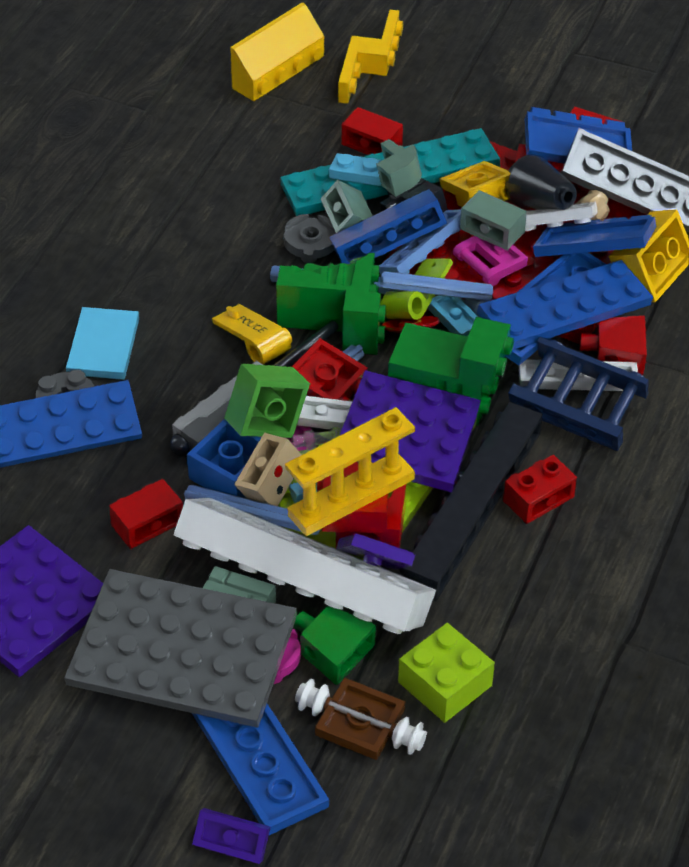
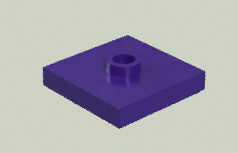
M357 533L340 538L336 550L363 558L362 561L377 567L383 565L392 569L412 566L415 558L412 552Z

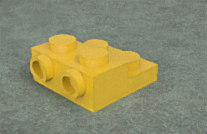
M482 161L440 178L441 188L456 195L457 205L461 207L479 190L506 201L509 198L507 197L505 183L509 181L511 173L489 162Z

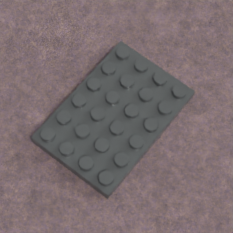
M109 569L64 679L66 685L258 728L297 617V610L294 607Z

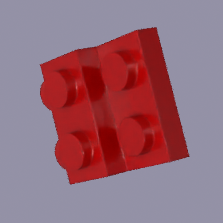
M321 338L292 366L310 383L307 392L308 396L351 401L350 398L356 394L364 371L368 370V367Z

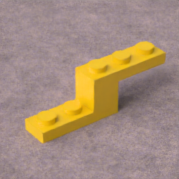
M389 10L382 39L359 36L351 37L338 82V103H349L351 94L356 93L357 78H360L361 73L387 76L389 66H394L395 51H398L399 36H402L403 21H399L400 10Z

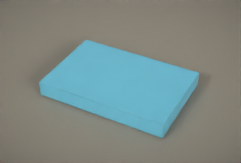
M82 307L66 372L81 370L85 373V377L125 380L139 322V311Z

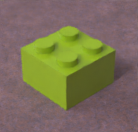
M446 623L399 659L398 683L446 723L492 686L495 662L449 623Z

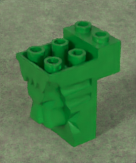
M368 253L363 257L355 258L350 261V264L340 263L334 265L330 263L327 266L306 263L303 269L293 265L280 266L276 284L277 324L283 328L319 330L333 320L339 326L336 332H343V351L350 345H361L364 354L377 355L378 344H384L385 326H380V322L385 323L386 305H381L379 286L374 284V282L379 281L380 269L379 265H374L375 253Z
M475 317L469 335L463 336L405 322L388 363V376L481 400L476 425H479L482 414L487 415L491 404L489 395L496 393L499 381L497 376H503L507 362V358L504 357L505 355H511L514 338L510 337L511 324Z

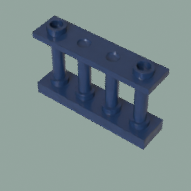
M540 337L537 341L538 355L542 360L527 386L512 385L508 392L509 402L543 414L542 421L618 451L623 443V427H620L618 424L634 395L647 398L648 379L638 372H628L567 348L556 340H547ZM553 362L569 368L554 397L548 398L537 393ZM582 373L596 380L581 408L576 409L564 404L579 374ZM609 384L622 389L623 392L608 419L603 420L593 416L591 413L606 385Z

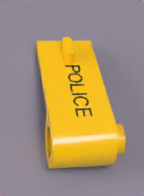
M241 304L234 307L228 306L226 307L227 311L212 318L215 325L245 341L247 352L253 362L258 361L261 364H265L291 349L292 336L286 328H282Z

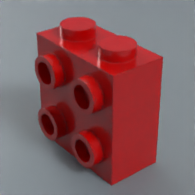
M358 462L344 468V478L358 471ZM331 475L317 482V492L331 485ZM389 493L322 528V532L387 533Z

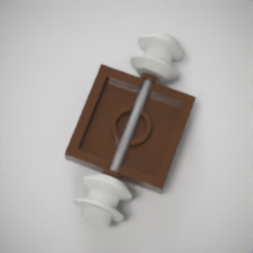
M345 677L333 698L330 697L328 685L324 684L318 689L315 687L314 679H310L306 684L302 683L295 696V701L298 702V709L300 711H303L307 706L312 708L313 716H317L325 711L315 727V736L375 760L380 756L390 737H392L394 749H398L403 744L408 747V754L411 755L415 750H421L427 736V732L423 730L422 722L414 727L410 725L409 717L406 716L400 720L405 711L406 701Z

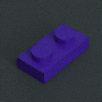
M203 808L199 812L192 845L260 864L264 858L271 827Z

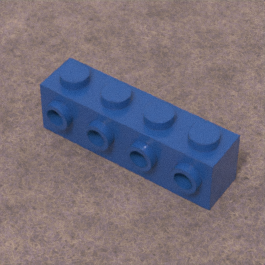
M428 189L329 238L340 262L350 264L351 260L363 257L368 253H375L374 258L382 256L403 244L447 224V221L437 198Z

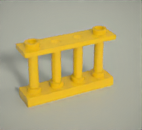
M395 407L285 463V469L303 488V499L287 507L288 517L305 536H308L415 480V471L399 454V440L415 432V426ZM385 447V457L371 464V454ZM358 461V471L344 478V468ZM331 475V485L316 492V483Z

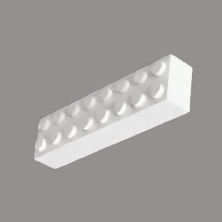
M212 498L186 499L174 532V536L183 539L182 544L189 548L201 550L202 547L210 550V556L226 562L229 559L239 563L238 567L244 571L257 573L258 570L267 574V580L279 585L289 583L296 586L295 591L308 597H314V594L325 598L324 603L330 607L343 609L344 606L354 610L353 615L369 622L372 619L384 623V629L397 634L424 626L436 592L433 588L384 568L367 564L362 559Z

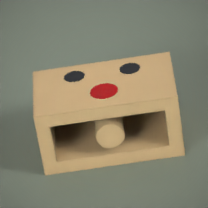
M264 433L234 485L247 499L278 506L293 480L291 474L285 469V463L301 456V454L287 438Z

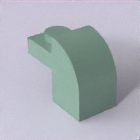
M391 139L380 143L384 160L376 163L381 186L396 197L413 188L420 181L422 172L417 151L413 144L404 149L403 146H398Z

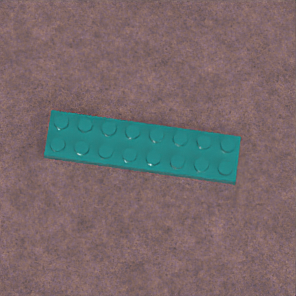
M482 128L414 144L422 172L421 178L431 183L440 182V178L482 161L500 167V157ZM383 152L364 156L365 158L384 160ZM331 165L320 166L315 169L295 172L280 177L281 186L296 216L325 210L321 197L339 180L329 178V168ZM339 180L360 190L365 200L388 195L387 190L382 186Z

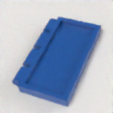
M531 107L530 112L527 111L524 119L526 155L540 156L547 161L564 164L579 128L632 151L630 128H625V122L606 119L604 124H602L601 118L580 115L579 120H577L576 114L554 111L553 115H551L550 110Z
M632 216L630 219L627 217L604 219V221L599 219L583 224L567 222L558 227H546L533 246L535 257L645 248L657 227L655 216Z

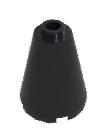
M534 155L523 156L509 169L511 174L509 181L505 183L507 197L512 204L522 209H567L576 200L577 191L575 186L543 157Z

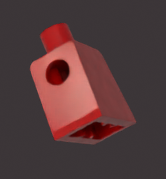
M645 316L613 317L598 322L597 334H580L579 350L596 352V359L600 361L637 362L638 373L644 375L647 357Z

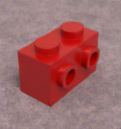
M553 454L544 460L535 462L528 469L511 475L505 481L503 501L528 524L574 498L577 476Z

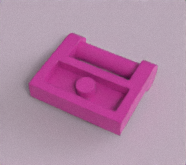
M476 236L457 244L453 250V255L460 261L464 260L483 277V282L493 286L501 278L527 266L528 257L514 245L505 250ZM477 251L494 267L490 269L472 252Z

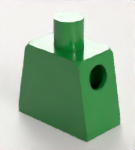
M330 606L326 607L316 618L304 611L300 612L293 626L294 629L302 633L300 636V646L303 657L336 685L375 646L376 625Z

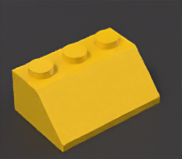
M677 209L651 211L647 214L652 215V217L655 216L657 227L645 248L614 250L609 255L611 263L622 260L651 293L653 296L652 302H656L689 265V238Z

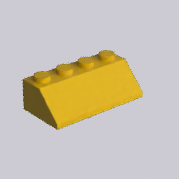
M300 3L231 46L232 89L250 100L256 101L324 56V35L306 4Z

